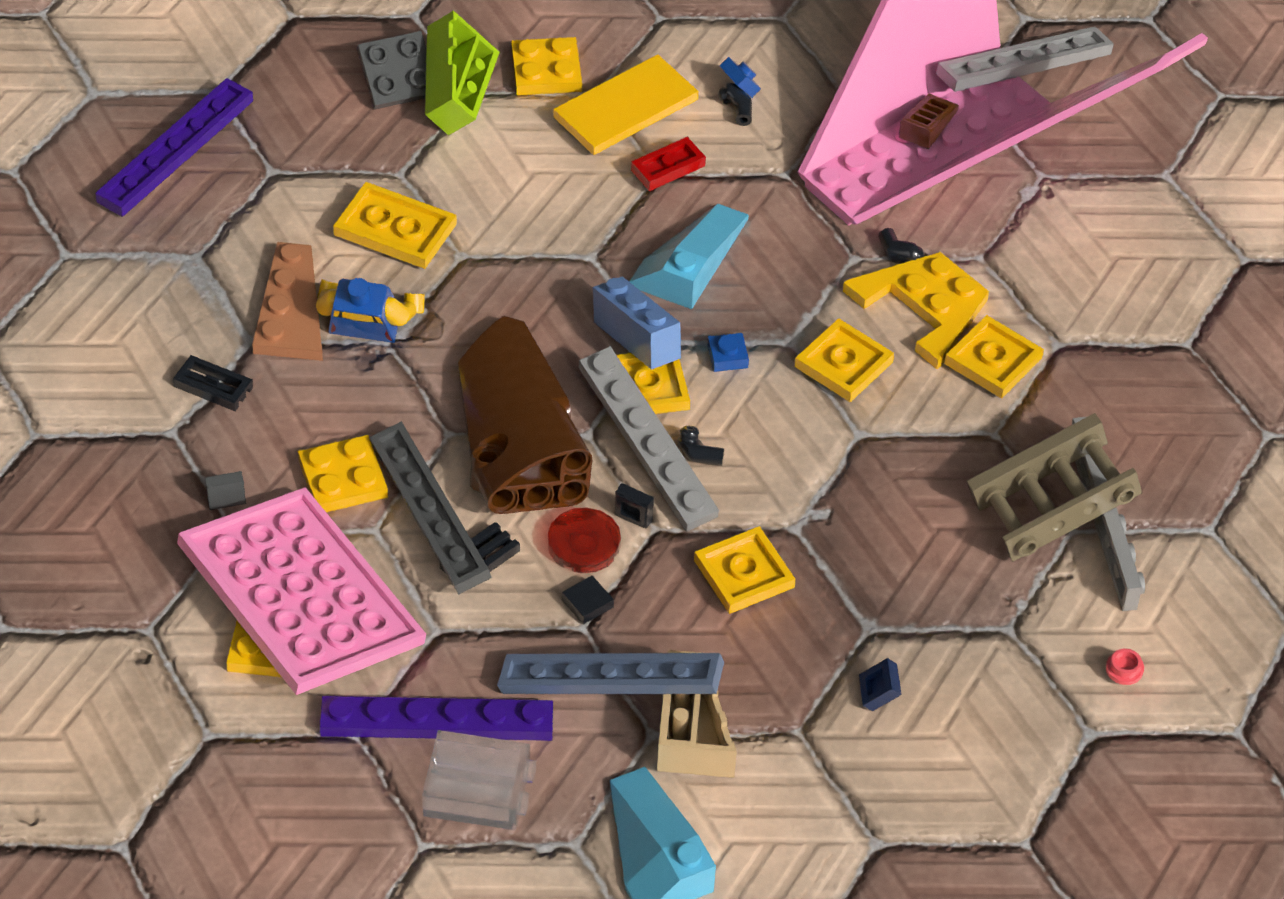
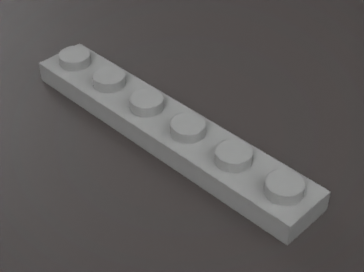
M1094 26L939 62L936 74L954 92L962 91L968 88L1111 55L1114 43Z
M611 346L579 360L580 371L685 531L688 532L717 518L719 509Z
M1086 417L1073 418L1072 425ZM1090 455L1075 461L1081 482L1087 491L1107 481ZM1114 508L1093 520L1122 611L1137 610L1140 595L1145 593V579L1143 573L1137 572L1135 566L1136 553L1134 545L1127 542L1125 517L1123 514H1118L1117 508Z

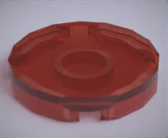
M587 507L571 509L560 514L550 525L547 534L549 554L558 565L563 568L564 565L570 567L573 572H597L608 567L614 561L617 553L619 554L621 548L619 526L612 517L601 510Z

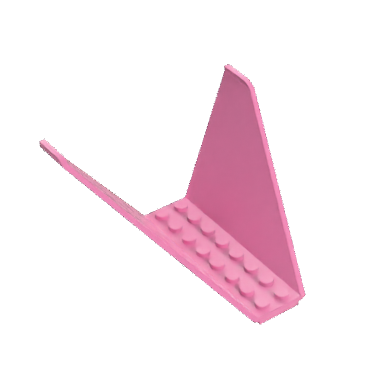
M881 0L806 153L798 174L805 181V187L848 226L850 224L857 225L1165 69L1204 46L1208 37L1201 33L1170 52L1050 103L1020 77L954 92L936 74L939 62L1001 48L996 0ZM930 93L958 104L959 110L928 150L899 138L900 121Z

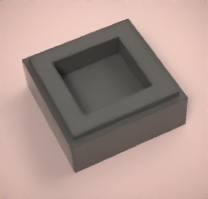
M242 471L205 477L210 510L246 504Z

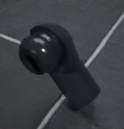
M727 83L726 87H722L719 90V98L726 105L733 102L736 106V123L740 126H747L752 122V99L736 84Z
M885 228L878 234L886 255L892 262L902 264L924 257V251L921 247L913 242L898 240L892 228Z
M684 426L681 428L680 437L677 438L678 446L689 460L697 463L722 466L724 448L703 445L698 439L699 430L694 426Z

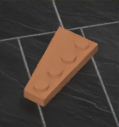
M277 242L252 343L253 354L323 361L319 315L316 308L317 295L311 245Z

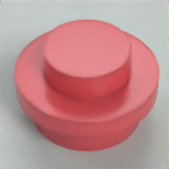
M1123 648L1109 656L1106 663V673L1110 679L1118 684L1131 685L1137 683L1142 678L1144 664L1137 652Z

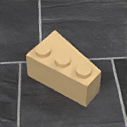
M668 650V653H701V652ZM718 690L717 694H663L657 771L734 778L737 751L729 734L727 718L720 705Z

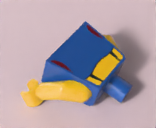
M362 278L352 280L340 279L338 283L321 279L316 308L319 314L323 316L331 315L329 334L395 343L398 326L405 325L416 313H424L425 294L404 293V302L401 303L394 297L390 288L384 284L370 283Z

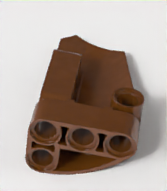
M502 316L479 336L458 362L471 459L470 487L482 494L488 508L495 514H509L578 505L585 500L589 492L593 462L592 455L571 420L568 397L524 321Z

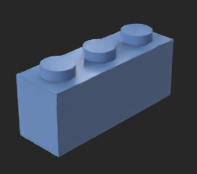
M623 276L609 279L607 282L593 287L594 323L652 370L681 359V327L677 319Z

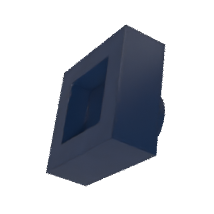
M889 658L859 674L862 705L872 712L902 695L897 663Z

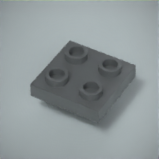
M422 31L358 44L357 52L374 110L426 99L427 48Z

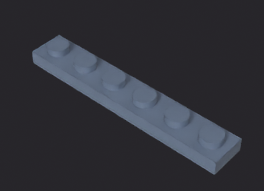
M720 653L506 654L497 686L502 694H717L724 660Z

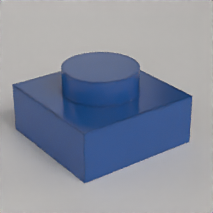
M728 57L720 65L732 81L751 98L761 90L759 85L753 80L756 73L744 61L738 65Z
M743 333L708 336L707 346L714 372L748 368L749 357Z

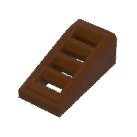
M929 93L900 121L899 138L929 150L959 110V105Z

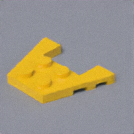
M941 252L851 278L843 283V292L863 309L886 294L892 293L935 328V330L916 342L915 352L936 369L942 366L946 354L958 343L960 335L973 322L987 302L989 291Z

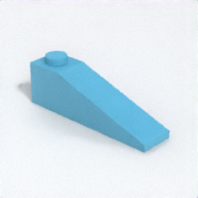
M716 204L647 256L629 282L640 291L692 309L748 221L749 215L721 204Z
M642 767L611 779L610 790L617 826L619 852L622 860L624 887L630 899H697L714 892L716 873L714 861L699 835L647 768Z

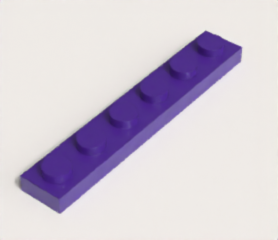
M226 78L95 193L96 202L121 217L125 216L253 102V92Z
M322 696L321 737L552 741L553 700Z

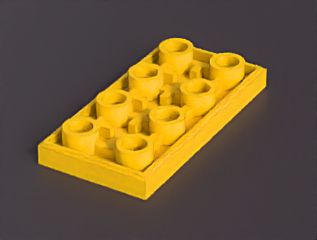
M657 54L554 108L553 117L590 153L595 155L698 100L699 91Z

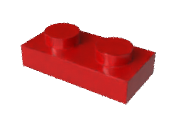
M687 136L631 161V171L647 190L651 191L705 167L706 156Z

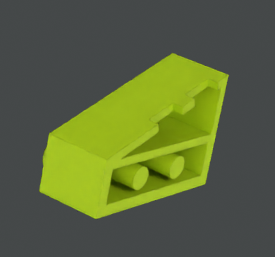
M454 10L427 26L425 115L448 135L476 120L500 53Z

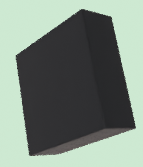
M621 483L615 491V515L647 529L653 520L654 497Z
M593 575L562 592V601L583 625L614 608V599Z

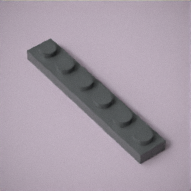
M402 421L369 437L372 446L458 595L491 579L492 577L487 565Z

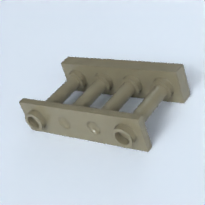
M1096 413L967 480L973 501L979 511L993 506L1010 532L1003 536V540L1012 562L1033 554L1038 548L1119 505L1131 502L1136 496L1142 494L1135 469L1131 468L1120 474L1102 447L1108 444L1103 424ZM1086 455H1090L1107 480L1087 491L1070 466L1072 462ZM1054 472L1059 474L1074 499L1057 508L1053 506L1037 482ZM1022 489L1026 490L1042 516L1025 525L1021 524L1005 499Z

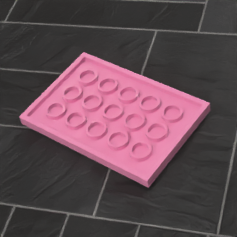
M306 487L178 533L177 544L296 695L425 643V631Z

